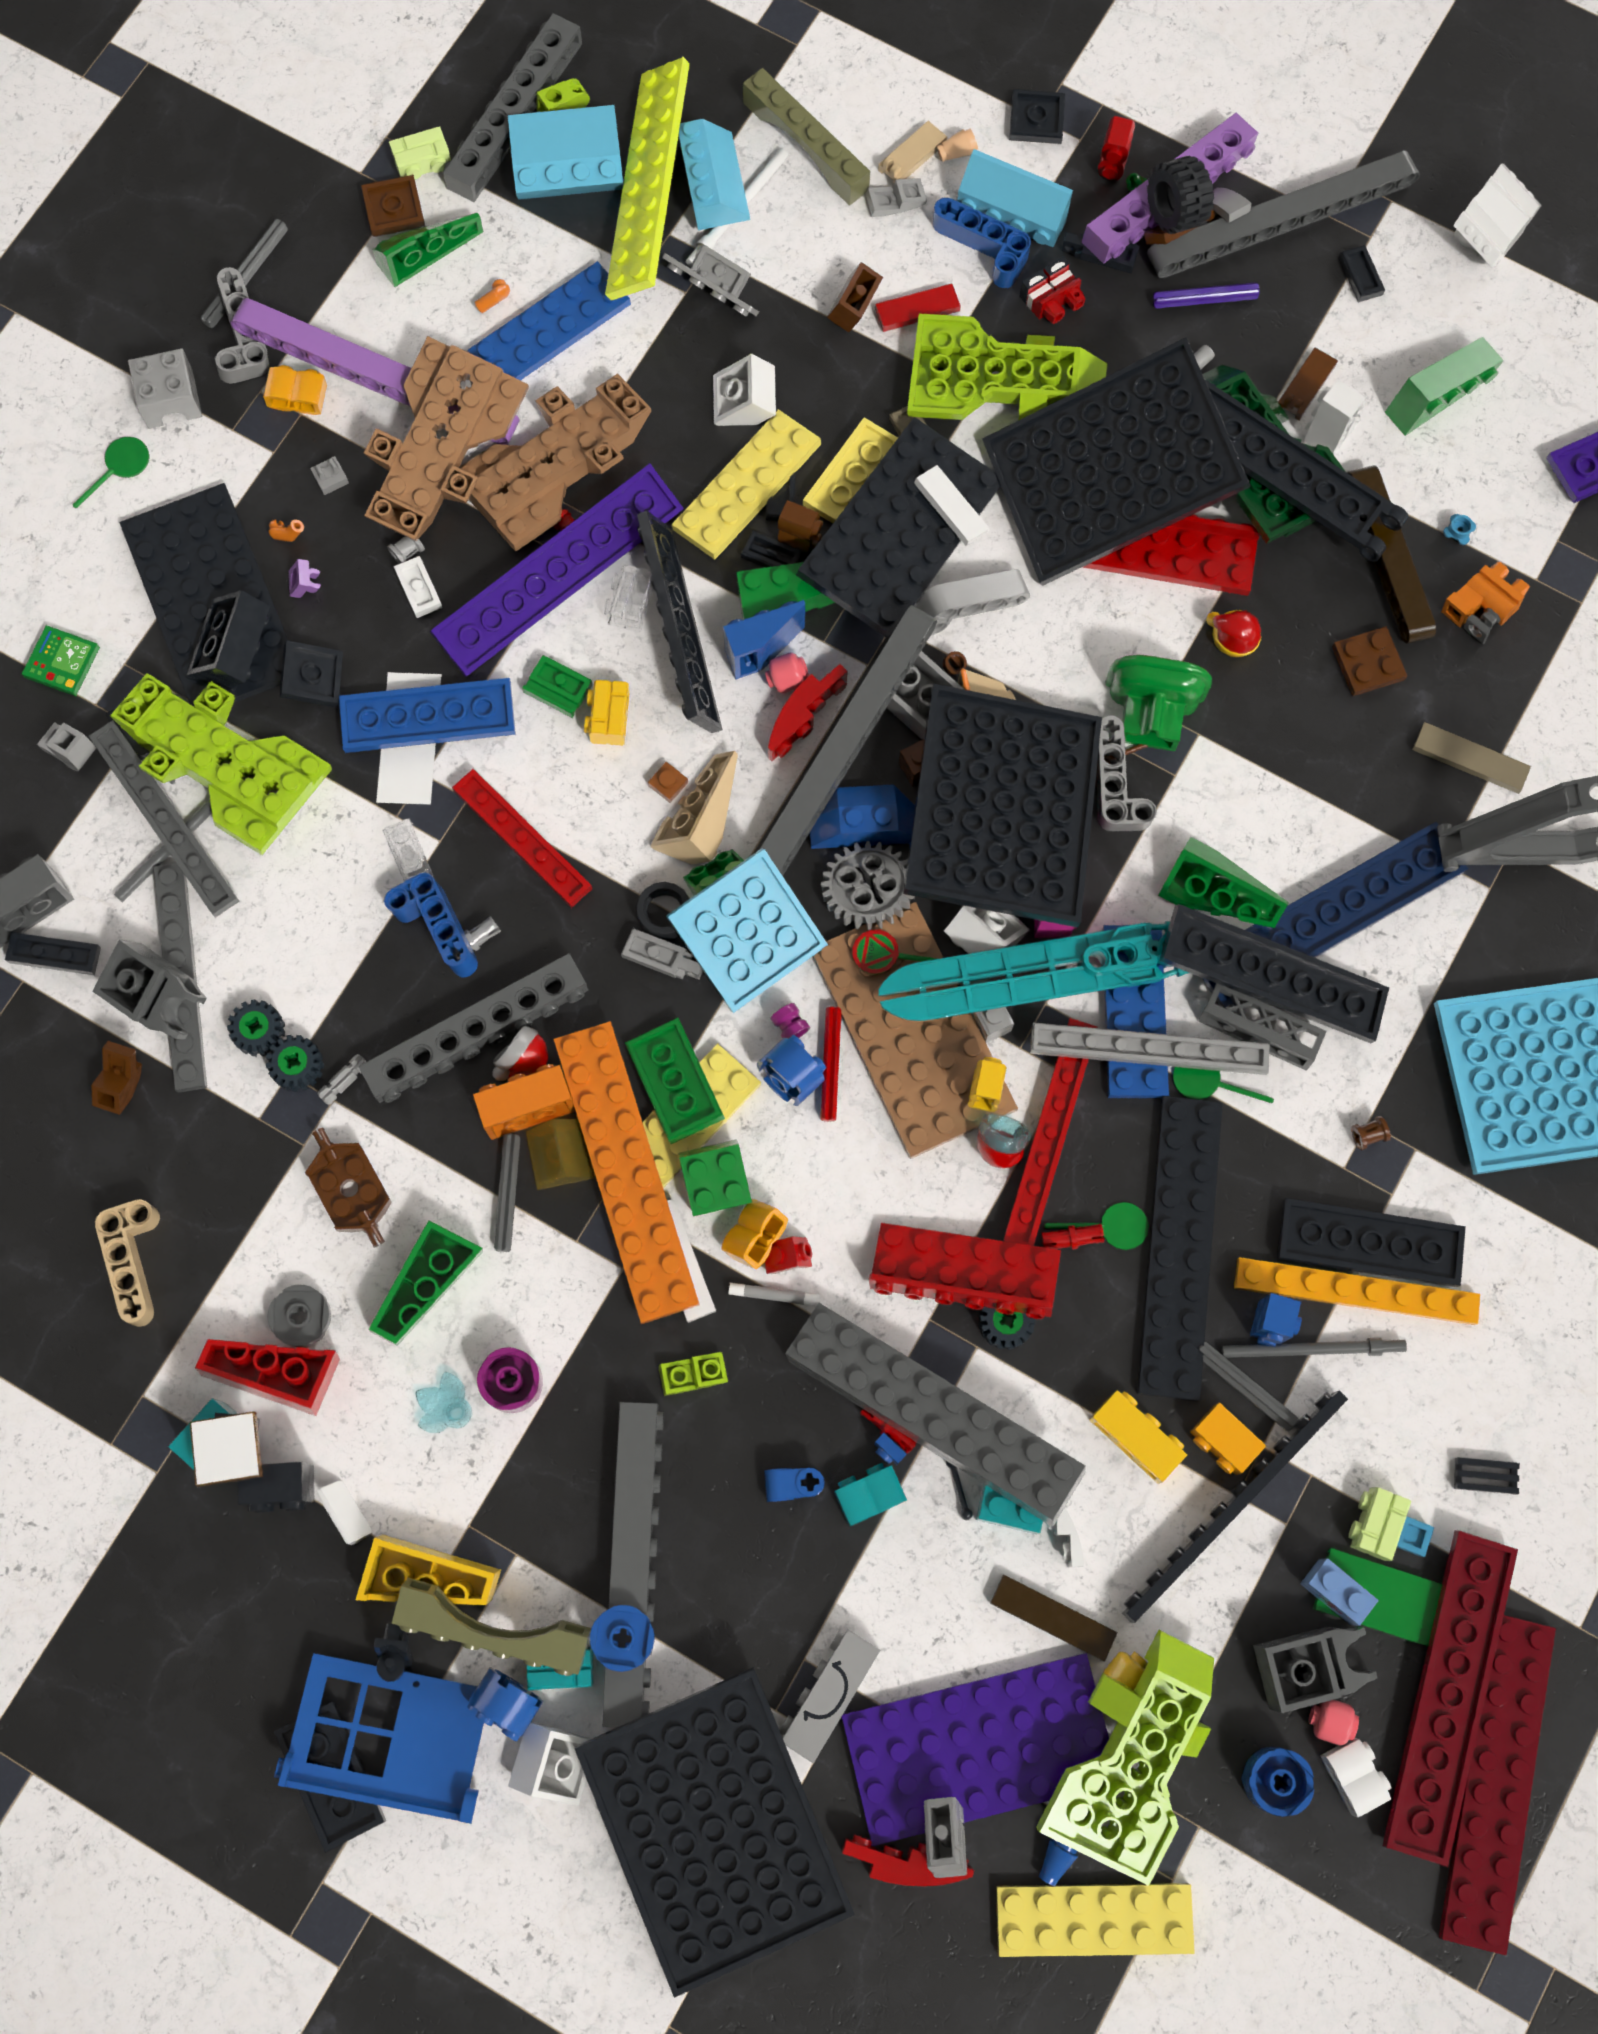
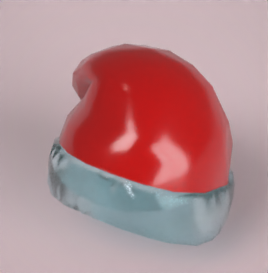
M986 1113L979 1124L977 1148L982 1159L990 1166L1010 1168L1022 1159L1024 1148L1031 1140V1133L1027 1126L1016 1119L997 1113Z

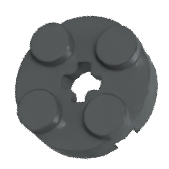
M293 1285L282 1290L283 1292L270 1303L267 1315L268 1325L276 1338L292 1347H306L322 1340L331 1321V1309L325 1296L307 1285ZM298 1308H303V1312L307 1314V1319H304L302 1324H297V1320L292 1319V1314L297 1313Z

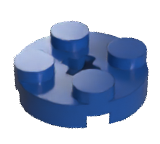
M618 1605L604 1611L594 1622L590 1633V1645L596 1658L606 1668L619 1672L630 1671L642 1665L650 1656L655 1642V1633L650 1619L639 1609L628 1605ZM621 1628L627 1629V1635L632 1636L631 1642L625 1643L624 1648L618 1647V1641L613 1639L614 1634H619Z

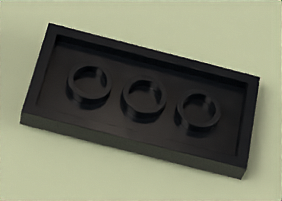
M335 1701L319 1709L318 1716L343 1721ZM296 1720L274 1731L284 1758L287 1752H289ZM316 1723L307 1763L341 1769L349 1739L347 1729ZM353 1747L348 1771L366 1774L357 1751ZM299 1790L325 1853L386 1822L380 1805Z

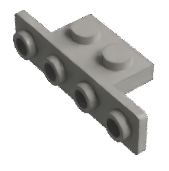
M703 246L691 269L666 253L662 256V258L669 262L667 265L669 269L680 276L683 271L691 275L690 282L701 289L705 285L712 288L711 295L724 303L728 298L735 303L733 309L747 317L749 312L755 316L759 313L758 310L738 299L751 273L708 246Z

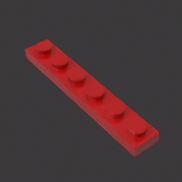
M474 769L452 787L453 791L571 908L592 890V885Z

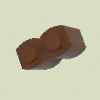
M787 500L778 521V541L810 555L812 549L822 539L820 531L823 521L819 520L820 513Z

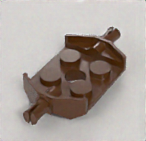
M319 1128V1133L315 1130L312 1135L316 1139L320 1151L305 1171V1174L309 1177L335 1226V1230L350 1233L363 1231L367 1234L373 1248L378 1247L379 1244L374 1235L380 1244L385 1242L377 1228V1223L386 1214L391 1204L387 1192L359 1143L334 1144L329 1140L324 1128ZM347 1182H356L358 1184V1191L352 1197L343 1195L342 1190Z

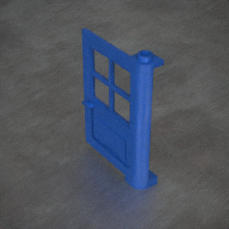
M313 1653L289 1752H287L285 1758L279 1757L274 1778H279L278 1786L289 1787L472 1824L479 1790L470 1788L484 1723L476 1718V1714L469 1710L467 1706L469 1699L478 1686L404 1672L400 1679L394 1682H387L379 1677L377 1666ZM327 1677L362 1684L352 1723L318 1716ZM368 1685L403 1692L394 1731L359 1724ZM316 1723L351 1729L341 1769L307 1763ZM357 1731L392 1738L383 1777L348 1771Z

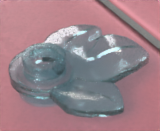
M444 1372L439 1388L428 1387L416 1391L418 1404L426 1413L418 1423V1426L424 1431L440 1433L448 1427L459 1429L466 1426L471 1420L472 1408L465 1400V1386L455 1375ZM455 1408L462 1409V1416L458 1419L452 1417V1411Z

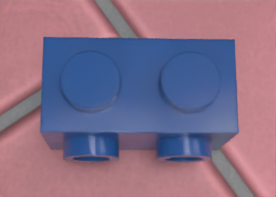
M1273 1293L1258 1301L1250 1336L1258 1338L1257 1343L1275 1347L1276 1344H1282L1293 1338V1334H1298L1302 1318L1298 1317L1301 1302Z

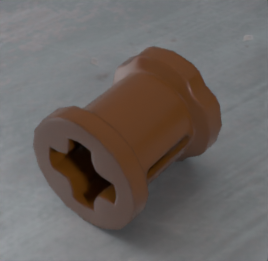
M1377 1116L1374 1121L1361 1126L1358 1124L1351 1126L1353 1140L1361 1151L1367 1149V1145L1381 1140L1387 1142L1391 1139L1389 1127L1382 1116Z

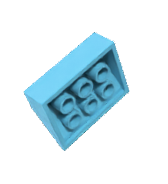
M614 105L508 115L512 164L518 200L623 189Z

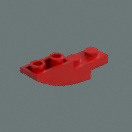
M841 664L836 666L820 681L810 674L789 697L775 722L770 736L768 758L771 761L775 760L778 756L780 758L784 757L792 749V744L799 738L801 740L805 739L813 730L814 715L812 712L814 714L818 713L826 705L828 698L833 694L835 696L839 695L846 688L848 671Z
M855 1834L853 1840L845 1837L842 1847V1854L871 1863L868 1873L870 1878L887 1883L905 1886H938L959 1882L973 1877L974 1869L968 1866L969 1860L966 1859L967 1875L935 1878L927 1868L926 1844L919 1843L918 1848L910 1846L907 1859L902 1857L903 1851L885 1845L884 1850L871 1846L872 1840Z

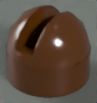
M958 651L947 654L943 659V669L950 675H958L962 668L965 669L967 666L966 657ZM948 659L951 661V663H952L956 668H958L957 670H955V669L950 665V663L948 662Z

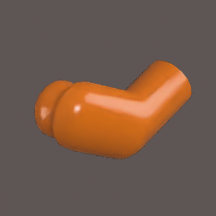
M503 279L495 280L492 284V290L475 301L478 310L483 314L507 298L510 292L509 285Z
M296 519L287 527H284V523L281 520L279 523L273 520L269 523L270 530L268 532L275 540L293 542L304 530V525L300 520Z

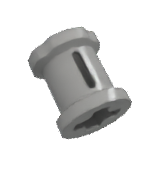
M406 536L396 544L387 546L389 552L399 564L406 562L418 551L422 552L425 550L419 539L415 541Z

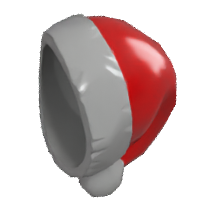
M523 1026L512 1042L495 1057L493 1063L496 1067L493 1069V1077L496 1080L504 1081L518 1074L528 1076L537 1073L536 1070L547 1065V1046L543 1038L538 1034V1031L531 1027Z

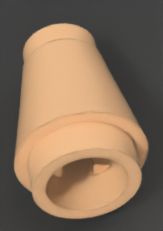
M962 129L937 146L942 162L969 156L974 149L978 150V145L971 129L966 131Z

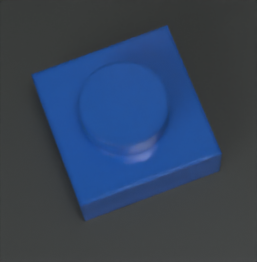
M885 1433L874 1443L878 1447L875 1453L888 1465L892 1461L898 1465L906 1456V1453Z

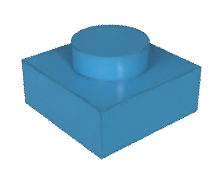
M1406 1516L1397 1548L1419 1557H1425L1434 1527Z

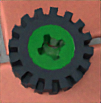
M255 999L251 1000V1004L245 1001L241 1003L243 1007L241 1009L236 1007L233 1010L236 1014L234 1016L230 1015L228 1018L231 1022L230 1025H227V1030L230 1032L229 1037L243 1053H249L254 1057H257V1054L266 1056V1051L270 1050L272 1052L270 1049L272 1044L274 1046L279 1044L277 1040L281 1036L285 1037V1030L283 1029L285 1023L278 1011L271 1004L268 1005L266 1001L261 1000L259 1003Z
M287 1035L286 1040L280 1038L277 1040L279 1043L277 1046L272 1044L270 1047L272 1052L271 1054L267 1053L266 1059L268 1063H266V1068L269 1070L268 1074L283 1089L287 1091L291 1089L293 1092H298V1089L301 1088L305 1091L308 1089L307 1086L309 1084L314 1086L317 1083L315 1081L317 1077L321 1078L322 1073L320 1070L324 1069V1063L321 1060L323 1057L319 1049L308 1038L304 1039L301 1035H297L296 1038L292 1035Z
M983 1307L979 1315V1329L982 1330L983 1338H986L990 1345L997 1346L998 1349L1008 1348L1010 1350L1021 1346L1033 1333L1036 1319L1026 1316V1313L1014 1312L1006 1316L997 1312L994 1308Z

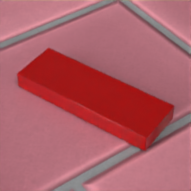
M952 283L875 304V311L883 332L918 323L919 314L948 315L959 312L961 308Z

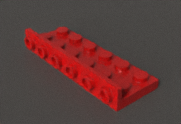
M1193 514L1102 557L1083 568L1248 596L1251 591L1257 542L1260 534L1253 525L1248 523L1234 524L1218 518L1212 520L1199 518Z
M881 1223L872 1273L869 1275L870 1289H874L876 1293L881 1295H892L893 1292L904 1294L906 1298L912 1300H921L925 1297L935 1299V1302L943 1305H951L953 1302L963 1303L966 1307L975 1310L988 1307L994 1308L1001 1314L1009 1315L1014 1312L1026 1313V1316L1033 1319H1044L1045 1317L1052 1316L1061 1250Z

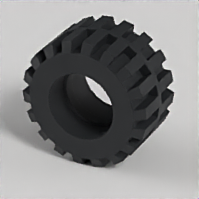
M1184 156L1157 164L1156 167H1153L1151 175L1148 177L1147 200L1151 215H1153L1156 224H1159L1160 229L1168 234H1175L1199 227L1207 223V220L1211 217V211L1214 208L1212 180H1210V174L1205 169L1204 164L1198 161V158L1195 156Z

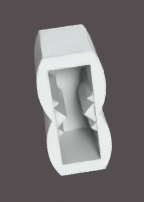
M1354 1738L1353 1741L1348 1740L1346 1744L1338 1745L1320 1755L1352 1816L1360 1817L1391 1800L1388 1792L1391 1789L1390 1783L1383 1772L1376 1771L1372 1762L1375 1756L1366 1741L1361 1742L1360 1739Z

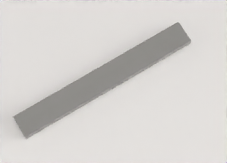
M1033 1023L1030 1054L1267 1075L1269 1073L1270 1044Z

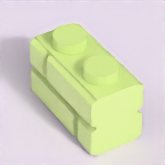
M440 126L389 141L392 156L400 177L414 175L416 180L426 173H440L444 171L446 163L451 161Z
M1379 1487L1369 1488L1368 1492L1364 1491L1358 1508L1362 1510L1359 1522L1355 1520L1349 1531V1538L1353 1539L1350 1547L1378 1559L1392 1561L1411 1500Z

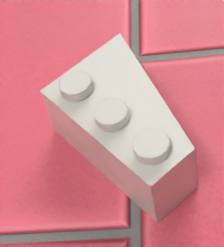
M1337 380L1331 388L1326 386L1317 399L1318 404L1311 413V419L1305 426V430L1308 432L1303 442L1314 447L1317 444L1329 447L1332 453L1335 454L1361 421L1360 417L1363 413L1361 410L1364 408L1366 397L1340 380Z

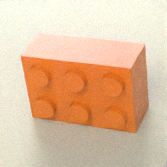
M553 1064L544 1065L536 1070L537 1073L528 1076L518 1074L510 1077L508 1083L499 1086L488 1084L481 1087L478 1093L473 1094L483 1127L491 1140L576 1112L560 1065L555 1067Z

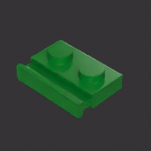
M543 655L529 676L527 684L522 689L523 693L573 718L574 712L580 707L593 682L591 679Z

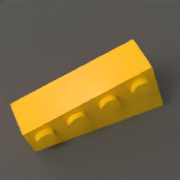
M382 1534L373 1540L356 1600L398 1601L401 1586L407 1578H412L439 1586L453 1604L487 1605L493 1600L501 1569Z

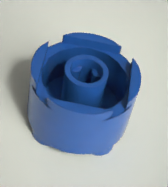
M792 1035L789 1039L783 1038L757 1062V1069L759 1072L764 1069L767 1074L764 1081L780 1098L786 1102L793 1099L795 1100L793 1105L799 1106L824 1082L823 1071L826 1069V1066L817 1056L812 1057L804 1049L803 1042L795 1035Z
M489 1667L469 1699L467 1708L476 1714L475 1717L488 1726H492L494 1723L502 1729L501 1732L517 1742L520 1736H523L544 1701L533 1692L529 1695L527 1690L523 1688L524 1686L497 1669L494 1670L492 1667Z
M1266 1747L1255 1752L1248 1759L1244 1767L1241 1780L1247 1797L1257 1808L1272 1815L1282 1817L1297 1815L1310 1804L1314 1794L1312 1769L1308 1762L1294 1751L1280 1747ZM1276 1775L1282 1776L1280 1781L1283 1786L1281 1788L1274 1786L1276 1783L1274 1777Z

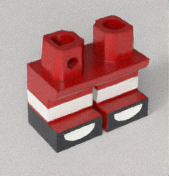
M1064 256L1046 266L1044 270H1040L1022 281L1019 295L1039 320L1045 316L1053 325L1065 315L1062 305L1067 303L1073 311H1076L1083 307L1086 299L1080 289L1082 280L1074 277L1069 270L1070 264Z

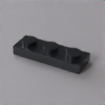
M11 932L5 961L11 964L95 976L101 947L98 944Z

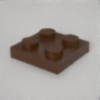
M414 175L361 185L373 237L425 227Z
M1387 626L1334 642L1332 646L1352 696L1404 681L1407 677Z

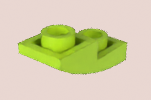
M722 1352L695 1356L691 1359L659 1365L664 1396L728 1382Z

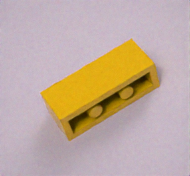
M1117 1390L1112 1393L1089 1421L1157 1484L1163 1483L1187 1456L1182 1450L1184 1445L1172 1434L1169 1436L1165 1435L1159 1429L1161 1424L1155 1417L1149 1413L1144 1415L1135 1407L1138 1403L1131 1395L1125 1391L1121 1394Z

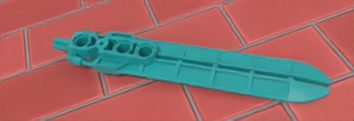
M1165 921L1164 924L1141 923L1118 927L1113 930L909 964L892 973L878 989V996L919 990L920 994L880 1001V1004L884 1010L899 1018L911 1021H928L1108 989L1156 983L1173 975L1180 977L1189 972L1174 967L1173 970L1162 973L1157 967V963L1164 968L1173 967L1159 961L1170 921ZM1151 930L1165 931L1158 941L1153 940L1152 935H1150ZM1117 952L1125 953L1129 962L1124 963L1120 961ZM1089 957L1097 958L1101 967L1096 968L1092 966L1089 962ZM1077 964V967L1061 970H1056L1055 968L1065 965ZM1042 969L1049 970V972L1013 978V974ZM1001 976L1006 977V979L973 985H970L969 983L971 981ZM963 984L961 987L926 992V989Z

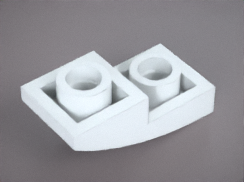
M1064 1508L1054 1526L1052 1527L1048 1524V1529H1053L1054 1536H1066V1542H1062L1063 1561H1068V1568L1084 1567L1083 1551L1078 1532L1068 1511Z

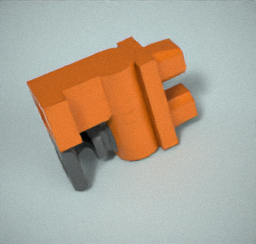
M1497 562L1490 568L1485 565L1460 590L1453 592L1446 599L1441 612L1457 626L1461 627L1464 625L1463 629L1480 643L1485 644L1493 625L1498 623L1502 626L1519 609L1529 589V585L1522 579H1517L1512 585L1506 582L1504 579L1507 577L1509 570L1501 562ZM1453 608L1457 610L1461 614V616L1457 615L1454 612ZM1483 608L1484 613L1478 619L1474 614Z

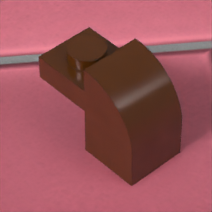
M107 1041L102 1048L103 1070L91 1085L92 1106L120 1115L133 1097L141 1076L142 1063L136 1062L135 1049Z

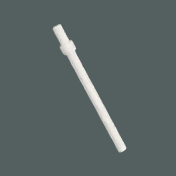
M781 148L745 190L747 204L789 156L784 148ZM730 224L713 227L708 235H703L696 243V249L686 259L688 266L692 268L704 245L713 250L716 246L715 242Z

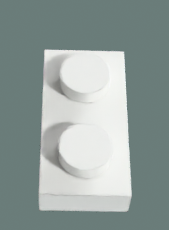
M420 556L394 566L416 618L443 608Z

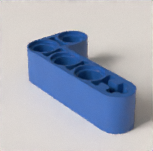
M941 198L935 203L933 214V228L935 231L994 258L992 279L995 285L1000 288L1013 286L1028 259L1031 244L1029 235L954 199Z
M428 873L417 874L387 892L384 898L385 906L398 921L408 923L423 916L444 962L457 976L468 977L476 971L478 966L477 958L444 890L432 875ZM459 952L461 953V954H460V958H461L460 960H459L458 956L456 955V953H459Z

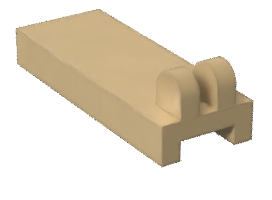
M928 120L879 163L878 171L886 173L894 180L893 184L895 180L907 179L937 152V146L946 141L947 136Z

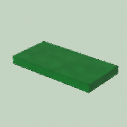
M675 1018L625 1042L670 1144L676 1143L725 1119L679 1018Z
M1328 1549L1326 1558L1379 1600L1362 1622V1626L1428 1647L1442 1584L1339 1550ZM1316 1597L1313 1610L1341 1618Z

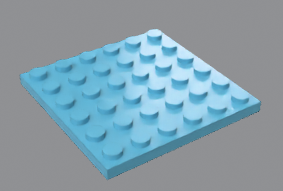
M1598 978L1438 1000L1434 1003L1473 1175L1598 1157Z

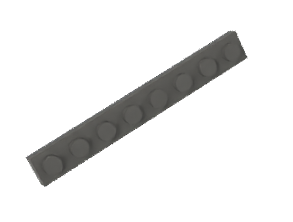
M112 720L89 735L95 747L212 915L216 918L240 902L155 779L139 768V765L142 763L141 759L115 722Z
M177 863L154 866L162 958L191 977L197 984L187 877ZM185 999L179 1006L178 1017L188 1035L186 1039H175L170 1036L174 1085L178 1093L208 1088L199 1002L193 1003Z

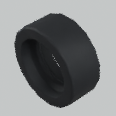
M654 883L645 888L638 898L636 910L639 924L643 931L662 940L675 939L679 935L673 926L660 927L650 921L647 914L648 905L658 896H671L678 900L680 905L690 898L684 889L674 883Z

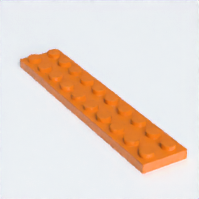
M611 1021L555 1038L554 1042L641 1324L700 1306Z

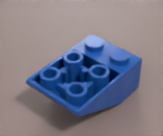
M804 600L799 602L790 601L783 604L781 608L772 611L762 610L756 613L754 617L745 620L735 619L726 626H723L724 651L735 680L762 671L769 664L770 660L775 658L805 628Z

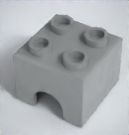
M183 348L128 360L137 407L148 429L164 426L162 418L171 413H181L186 416L187 420L202 417L193 369Z

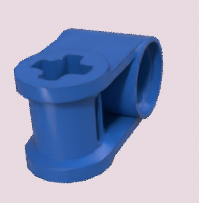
M814 1468L764 1470L767 1502L813 1497L822 1492L824 1488V1477ZM809 1473H812L813 1478L819 1479V1484L814 1485V1491L811 1492L808 1491L807 1486H802V1480H806Z

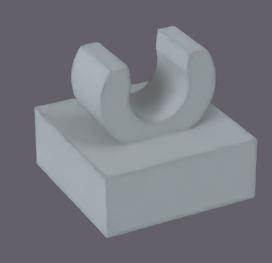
M335 456L310 468L324 495L349 484Z

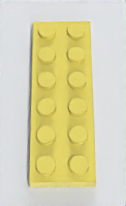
M778 409L776 415L765 423L672 523L673 530L715 560L767 504L768 499L772 495L774 496L790 479V476L821 445V438Z
M718 1043L699 1063L725 1119L673 1144H670L655 1110L643 1121L663 1188L682 1169L678 1153L703 1147L761 1086V1082Z
M1189 1883L1150 1884L1149 1886L1146 1884L996 1886L999 1957L1195 1954L1191 1884Z

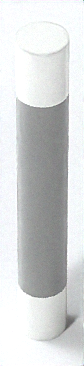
M731 1282L729 1286V1295L817 1306L820 1301L819 1294Z

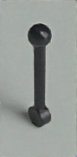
M946 1461V1466L951 1469L962 1507L961 1517L963 1520H970L973 1512L967 1506L957 1467Z

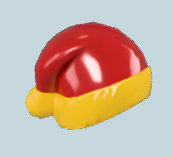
M1233 610L1224 614L1211 612L1207 615L1206 621L1208 625L1213 627L1214 643L1221 652L1230 657H1243L1253 653L1258 648L1261 641V627L1257 617L1247 610Z

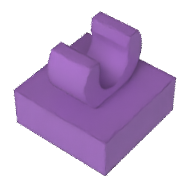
M297 559L288 571L290 597L301 598L306 591L315 593L319 590L320 584L312 583L310 578L316 579L320 571L314 568L309 569L308 560Z

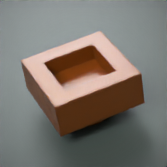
M665 762L648 781V786L669 803L688 784V778L668 762Z

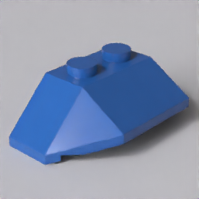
M894 785L837 788L810 831L811 849L854 847L855 843H858L859 846H865L867 841L870 842L871 846L877 845L878 842H881V845L910 844L915 805Z

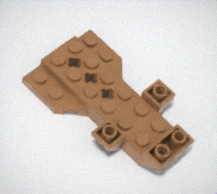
M427 336L403 385L415 417L404 442L402 443L400 439L376 428L364 451L365 456L389 471L380 491H376L365 517L415 541L432 524L444 499L467 503L479 479L477 476L459 468L468 449L479 446L478 444L492 439L495 441L505 437L529 389L527 383L504 373L502 368L452 344L448 346ZM470 380L472 386L470 388L466 386L465 389H462L460 383ZM458 405L460 411L458 413L454 411L453 414H450L448 408ZM445 429L447 437L442 436L441 439H438L436 432Z
M618 373L596 388L597 396L576 410L574 403L556 386L535 400L549 428L522 446L494 444L459 467L479 478L469 500L515 551L561 521L563 497H565L567 487L588 473L602 474L623 460L624 457L620 451L634 442L651 413V407Z

